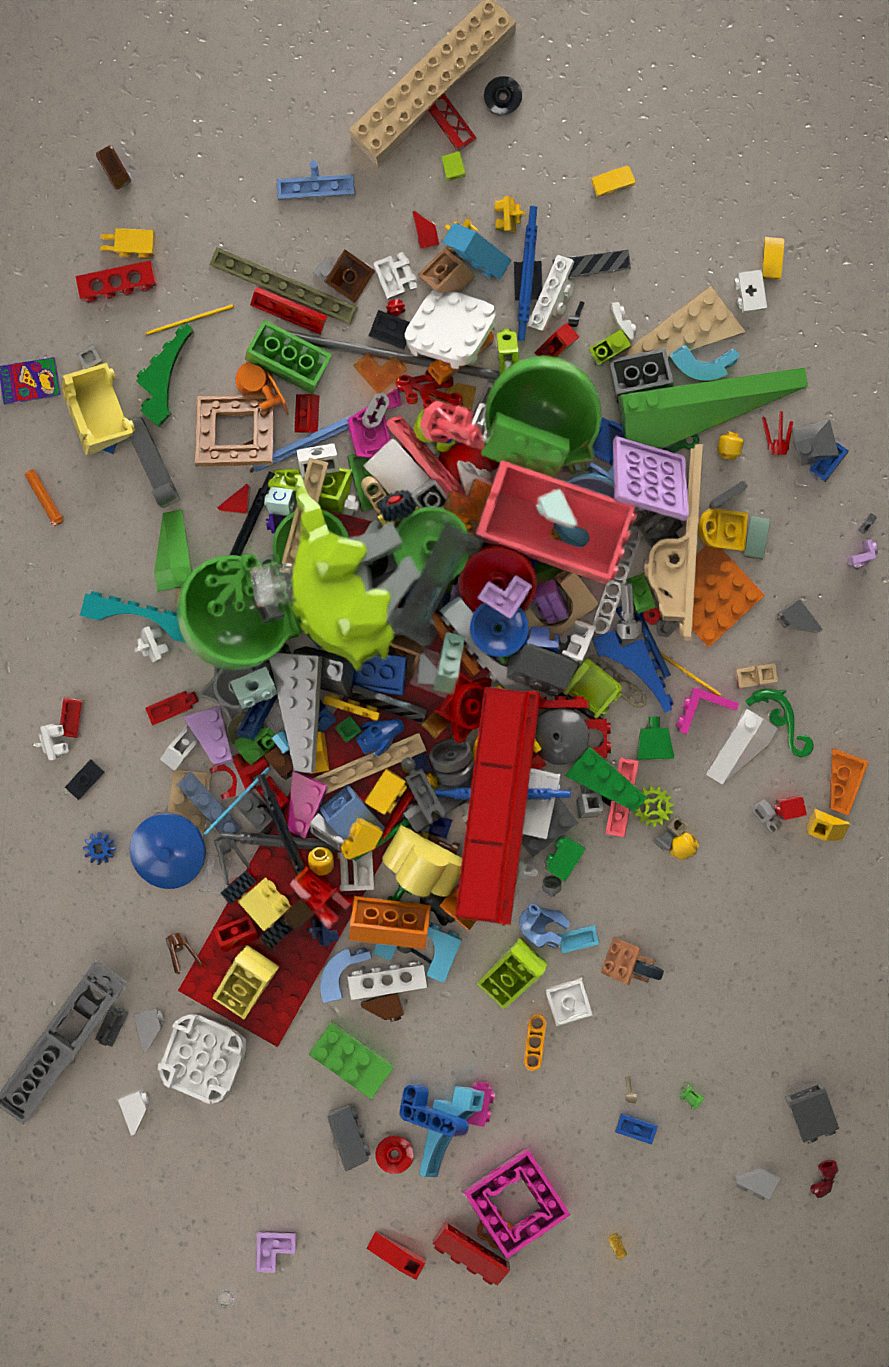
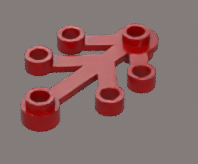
M427 370L425 375L416 377L401 375L395 380L398 390L405 392L408 404L413 405L418 402V394L412 391L414 389L419 391L424 409L435 402L429 395L447 401L455 407H463V397L459 393L447 394L436 390L452 387L454 384L453 377L439 385L438 382H434L436 380ZM426 381L432 382V383H427V384H419V383H421V382H426Z

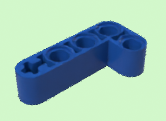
M407 1085L404 1088L399 1112L400 1117L404 1121L447 1136H464L467 1134L469 1125L465 1119L426 1106L429 1092L425 1085Z

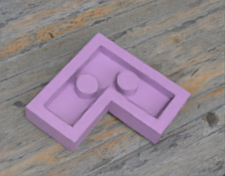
M516 575L505 592L488 581L478 599L511 619L532 586Z
M258 1232L256 1272L275 1273L276 1253L295 1254L296 1233Z

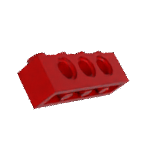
M151 260L75 276L80 299L86 303L96 302L97 298L104 297V299L115 298V294L123 293V295L134 294V290L138 289L149 291L153 289V286H157ZM134 274L140 275L138 283L131 282V277ZM116 278H120L122 281L119 287L112 286V282ZM97 282L103 284L100 291H94L93 289L94 284Z

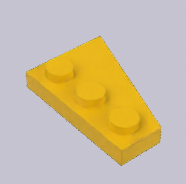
M331 693L329 697H324V704L377 721L379 720L381 713L377 712L378 708L369 705L363 708L359 706V702L348 699V702L340 700L341 696Z

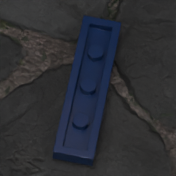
M270 670V671H269V674H270V677H271V679H272V681H273V683H274V685H275V681H274V677H273V672H272V670ZM276 694L272 698L262 700L250 707L236 734L241 738L255 740L278 695Z

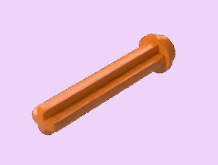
M35 470L27 471L25 477L48 515L49 523L55 527L64 522V516L60 515Z

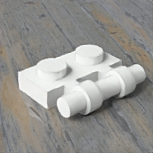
M404 252L397 254L399 261L395 263L391 256L373 263L387 299L405 293L403 288L405 284L409 285L410 290L418 288L415 282L417 279L415 274L411 272L409 259L405 257ZM402 268L405 277L400 279L396 269Z

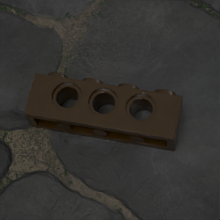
M300 898L283 915L286 918L284 922L289 928L297 930L314 914V911Z

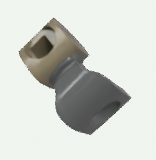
M677 815L666 825L667 831L663 836L656 837L652 841L664 852H667L671 847L674 837H679L689 825Z

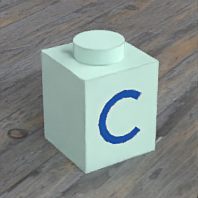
M271 487L269 494L265 496L264 503L268 508L269 514L287 516L292 513L296 500L293 490Z

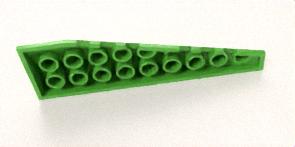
M805 368L620 395L618 400L624 438L658 449L665 448L808 387Z

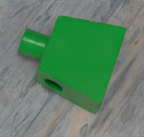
M648 717L649 728L640 729L637 760L674 759L669 729L660 728V717Z

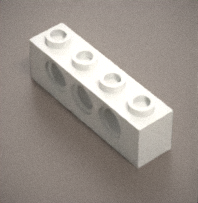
M419 961L408 962V966L403 967L400 964L389 965V969L382 970V967H375L370 969L371 972L363 973V970H356L351 972L352 975H348L351 1000L423 989L428 986L424 963L420 964ZM409 972L412 975V979L407 982L403 981L401 974ZM390 975L393 978V982L388 985L384 984L382 977ZM371 978L374 981V985L370 988L365 987L363 980Z

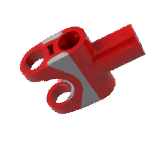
M238 753L232 756L233 762L218 766L214 765L209 769L211 774L216 771H226L232 776L233 784L226 793L220 795L222 799L242 794L254 782L253 777L260 775L267 767L270 768L268 760L264 755L250 765Z

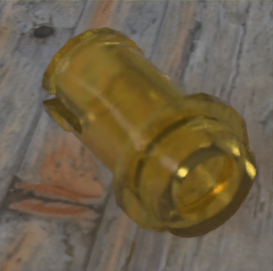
M618 1233L610 1235L607 1243L611 1245L616 1259H622L628 1253L622 1244V1237Z

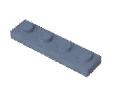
M191 771L176 784L211 824L225 812L223 806ZM229 813L215 826L221 835L222 832L236 834L241 829L240 825Z

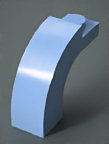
M350 947L336 953L329 960L322 973L320 983L323 1003L343 998L339 981L341 972L350 964L371 959L370 950L360 948L354 950L355 954H351Z

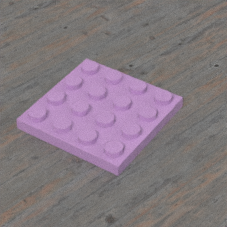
M616 436L613 440L615 500L685 521L689 516L685 456Z

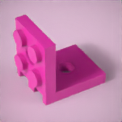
M692 688L689 698L685 697L682 708L685 709L683 716L678 717L675 726L678 727V732L688 733L699 699L731 710H737L739 703L697 688Z

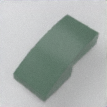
M751 516L744 557L763 560L770 519Z

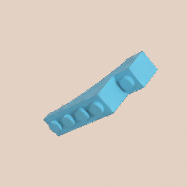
M455 1086L452 1102L448 1100H434L432 1108L467 1120L475 1112L481 1111L485 1092L470 1087ZM428 1129L421 1163V1176L438 1177L445 1151L454 1136H447Z

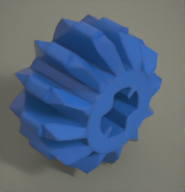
M98 832L97 838L94 834H91V840H85V843L89 846L83 847V850H89V853L84 855L85 858L91 855L90 863H93L97 858V865H101L102 859L105 863H108L107 856L110 858L114 857V854L109 851L116 850V847H110L114 840L107 841L109 838L108 834L102 839L101 832ZM102 844V849L104 851L97 853V848L95 846Z

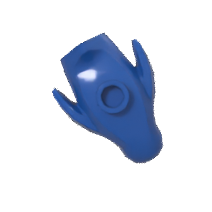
M400 719L369 721L360 726V729L366 730L359 734L356 740L365 755L376 751L374 757L380 756L389 749L393 739L402 733L404 723Z

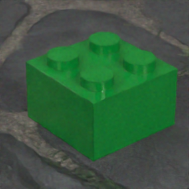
M564 835L563 838L559 837L554 845L556 850L553 854H548L544 864L547 871L566 882L586 848Z

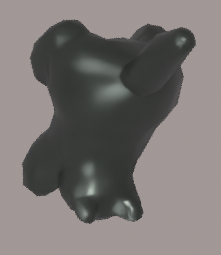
M433 893L426 897L421 896L420 904L431 905L430 911L435 914L442 926L455 921L452 916L440 907V904L447 896H438Z

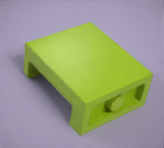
M586 658L573 674L563 693L565 695L570 693L572 696H585V700L590 701V710L595 714L594 718L597 719L600 715L604 716L609 711L610 707L608 705L611 701L615 703L622 695L620 690L623 686L589 658Z

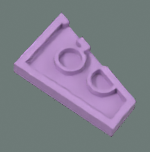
M220 706L183 716L215 766L233 762Z

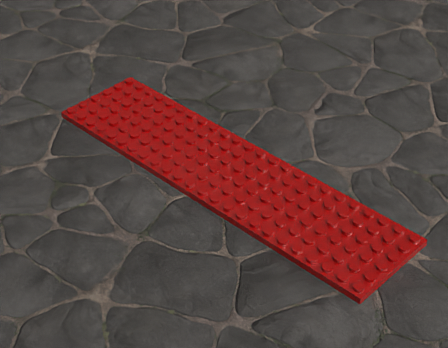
M444 621L442 622L446 628L450 627L452 631L455 630L452 624L447 626ZM434 628L423 633H412L427 639L422 653L438 670L443 644L441 637ZM467 650L466 654L469 656L470 659L472 657L475 660L479 658L476 655V653H473L471 655V653ZM489 655L493 659H497V657ZM419 660L413 679H405L403 695L374 692L426 709L424 723L450 693L434 690V684L418 683ZM460 663L458 672H461L473 681L487 677L490 670L487 667L483 669L479 664V672L471 677ZM343 696L341 701L348 702L351 696ZM359 702L360 707L366 708V704ZM336 709L333 715L337 721L323 732L326 739L329 771L366 756L356 740L358 735L346 743L335 727L349 716L352 717L359 728L369 721H375L374 719L343 709ZM378 709L377 712L381 713L378 721L400 719L404 723V730L393 739L392 744L417 733L420 734L426 751L410 758L416 761V771L422 769L424 773H433L434 768L429 758L430 751L439 742L454 736L451 723L435 738L422 726V723ZM401 762L352 782L349 785L365 803L386 769H389L405 780L409 773L402 769ZM329 771L319 772V773H312V774H310V773H308V772H301V773H303V774H305V775H307V776H309V777H311V778H315V777L320 776V775H322V774H324V773H327V772H329ZM405 782V784H404V785L407 786V788L405 789V791L409 788L407 782ZM343 787L325 794L320 807ZM291 791L289 792V794H288V796H287V798L289 799V801H290V797H291ZM396 796L394 799L397 802L391 813L386 812L385 815L367 803L365 804L377 816L383 826L386 827L401 797ZM415 797L411 800L409 805H411L412 803H416ZM290 802L282 811L287 825L289 822ZM403 813L394 827L404 820ZM276 826L269 835H279ZM291 832L292 837H300ZM311 832L307 836V838L320 839ZM394 836L372 850L374 876ZM260 845L249 863L250 869H246L256 883L245 893H249L263 879L267 878V880L274 883L276 890L288 899L289 905L292 907L301 896L290 885L297 875L285 847ZM298 849L305 867L309 868L308 855L312 850ZM338 850L332 852L334 861L332 871L322 876L326 879L325 883L334 889L341 885L340 858H338L337 853L341 851ZM353 858L348 859L349 884H354ZM366 890L341 891L340 893L346 897L349 895L363 897ZM240 896L231 905L227 902L198 954L203 965L200 966L196 960L194 961L178 991L278 1047L337 941L330 943V946L319 945V940L312 938V932H306V928L311 927V920L316 919V914L314 913L299 929L296 930L294 928L280 943L269 949L260 937L270 928L263 931L251 917L259 938L224 953L219 945L214 929L249 915L238 902L242 899ZM330 897L324 905L336 913V916L339 918L328 930H337L338 938H340L351 918L354 901L345 909ZM282 914L274 923L276 924L279 920H281L284 917V914ZM248 945L278 965L279 968L246 1018L242 1019L214 1000L213 996L235 959Z

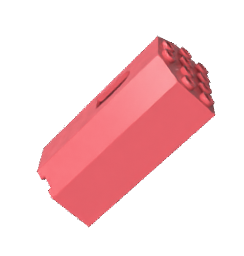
M501 460L475 540L489 545H501L523 553L527 558L607 585L616 576L618 567H615V565H618L622 558L624 549L621 547H624L631 531L627 529L628 526H632L637 512H634V505L616 501L599 493ZM560 489L577 523L576 527L587 531L589 542L583 547H577L550 538L554 522L547 520L544 515L541 516L536 505L540 497Z

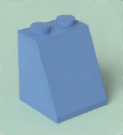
M349 784L345 785L319 808L326 821L343 840H347L351 825L356 822L357 818L376 824L381 830L385 828Z

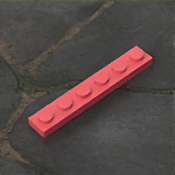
M402 416L390 418L386 425L391 433L400 440L403 447L412 454L415 461L424 468L427 475L438 483L452 504L457 508L469 505L473 499L466 495L462 486L426 444L416 437L414 430Z

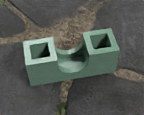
M446 632L441 647L434 690L453 693L465 636Z

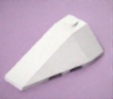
M744 709L706 775L721 784L725 783L769 745L778 728L750 710Z

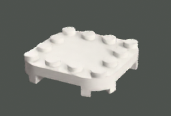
M433 289L431 294L425 298L405 332L407 346L411 353L417 357L419 354L445 361L451 363V367L454 369H459V366L467 365L470 362L474 364L477 360V353L490 331L496 329L497 322L494 306L483 300L454 291L438 293Z
M189 1014L181 1017L172 1026L174 1027L163 1060L158 1064L163 1084L168 1088L176 1089L202 1100L203 1103L212 1104L225 1101L233 1089L245 1056V1037L235 1029L201 1015Z

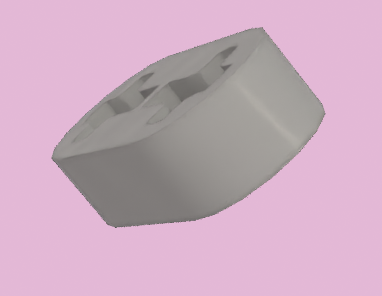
M378 393L370 400L362 418V423L365 427L375 428L381 422L389 405V399L385 394ZM382 398L384 405H381L377 410L376 406L378 403L375 400ZM374 412L376 413L374 416L376 422L370 424L367 416L370 417Z

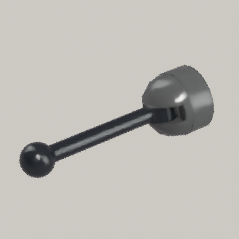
M397 947V950L401 953L407 954L412 952L430 964L432 962L431 959L413 948Z

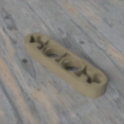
M590 655L587 657L591 660L596 658L598 660L597 664L600 667L602 664L606 665L602 670H611L614 673L613 679L618 683L626 682L629 685L628 691L621 695L628 703L636 708L643 707L646 704L647 696L637 686L599 656ZM632 688L636 689L633 692L635 695L639 696L641 694L643 696L641 698L643 700L642 704H635V698L632 696L629 699L626 697Z

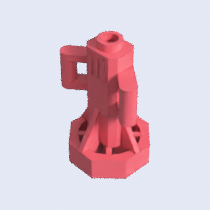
M435 401L424 410L420 426L425 438L440 443H445L452 438L481 450L485 447L479 427L471 424L472 411L440 401Z

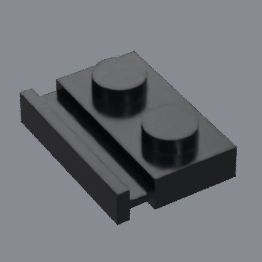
M523 261L514 262L515 301H519ZM534 261L531 301L538 300L542 292V261Z
M378 310L368 336L405 350L407 344L405 332L410 322Z

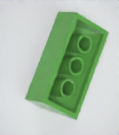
M263 320L246 351L245 360L313 394L322 379L332 354Z

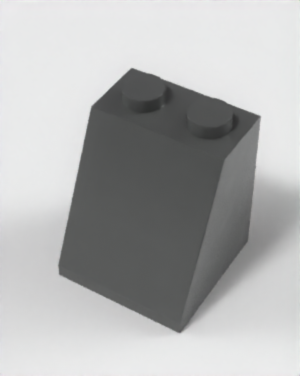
M821 1083L785 1096L803 1143H813L818 1140L817 1137L825 1135V1137L831 1136L836 1133L835 1130L839 1129L827 1092Z

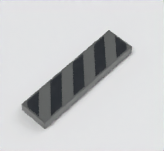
M629 249L569 257V259L574 261L568 278L630 270Z
M354 685L352 689L351 700L423 724L427 710L422 707Z

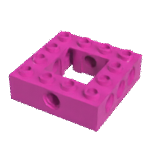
M527 1149L522 1150L462 1191L506 1259L570 1216L565 1205ZM521 1177L540 1208L509 1229L507 1227L508 1224L499 1215L497 1207L488 1197L501 1193L500 1190L511 1183L514 1184Z

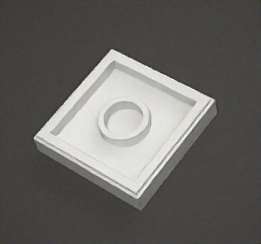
M582 978L545 989L556 1027L593 1016Z

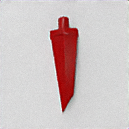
M410 788L403 792L383 831L382 841L414 798Z

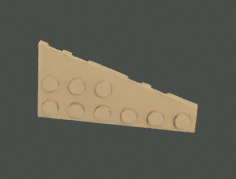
M710 286L619 357L665 348L669 359L668 355L683 345H686L690 351L745 333L746 331Z

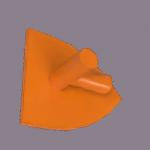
M267 371L266 374L277 396L274 397L268 385L262 387L267 401L260 403L259 406L264 411L281 403L285 413L289 415L286 402Z

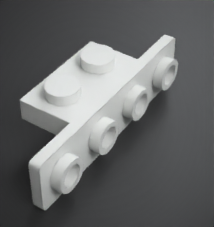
M557 255L529 319V327L545 331L551 316L560 320L561 316L565 313L567 302L572 296L575 284L567 279L574 264L572 259Z

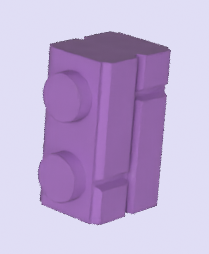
M552 579L545 583L537 584L533 603L534 605H539L540 617H545L548 624L567 619L569 617L568 606L556 581Z

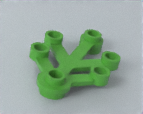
M244 554L237 561L219 560L217 562V569L221 572L239 568L235 575H208L206 577V585L210 587L228 583L216 601H211L208 604L207 610L211 616L219 617L223 615L225 611L224 603L233 590L235 600L231 604L232 609L239 612L244 610L245 603L243 602L242 578L244 576L246 578V585L243 587V594L250 597L255 595L256 588L254 586L253 571L258 567V560L253 554ZM223 562L225 563V568H224V569H222V563H223ZM212 577H213V579H214V583H213V584H211V582H210V580H211ZM238 602L240 603L239 609H237Z

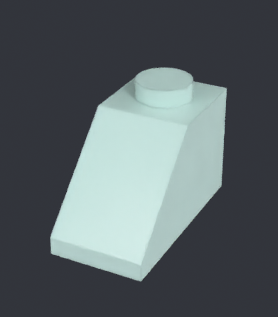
M560 489L538 499L536 507L541 516L544 515L547 520L571 529L576 527L577 523Z

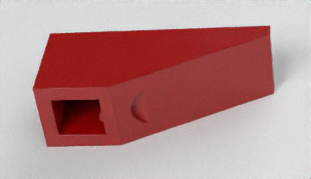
M376 1231L366 1248L400 1272L417 1280L426 1264V1258Z

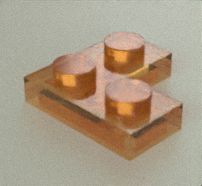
M366 353L353 365L377 394L381 393L407 370L396 355L380 367L369 353Z
M473 479L467 496L450 490L443 509L480 523L492 486Z

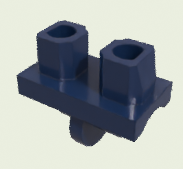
M317 915L316 919L311 920V927L306 928V932H312L313 939L319 940V945L330 946V943L339 940L337 930L329 931L328 927Z

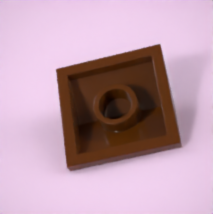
M344 249L324 282L336 292L355 303L375 270Z

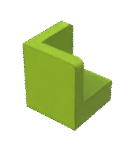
M460 151L441 157L447 182L466 177Z

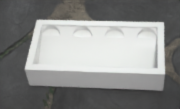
M395 439L389 440L363 465L388 494H394L395 491L400 492L401 490H408L412 494L430 480L427 474Z

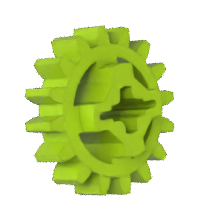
M650 785L648 791L643 787L642 791L645 795L651 793L658 795L655 798H647L644 802L645 810L643 813H641L639 808L634 816H640V823L645 820V826L647 827L650 823H652L653 827H656L657 822L664 825L663 819L669 821L667 814H673V811L669 809V807L674 806L673 803H669L672 797L665 796L666 790L660 792L659 786L654 790L653 786ZM663 799L666 804L665 811L661 809V802L663 801ZM656 801L657 810L652 809L649 811L650 806L648 804ZM653 814L660 816L657 819H648Z

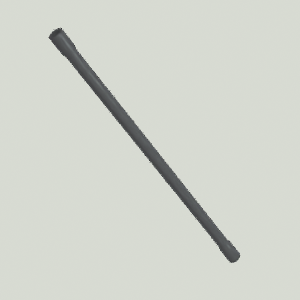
M287 331L319 347L429 367L436 360ZM470 365L464 366L457 372L497 380L500 376V371Z

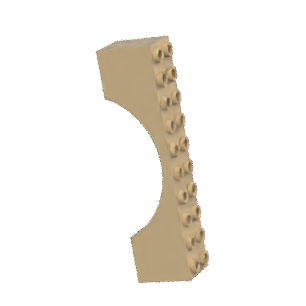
M483 0L349 129L351 139L378 166L406 139L421 117L453 84L472 68L488 60L515 34L516 22L495 0Z

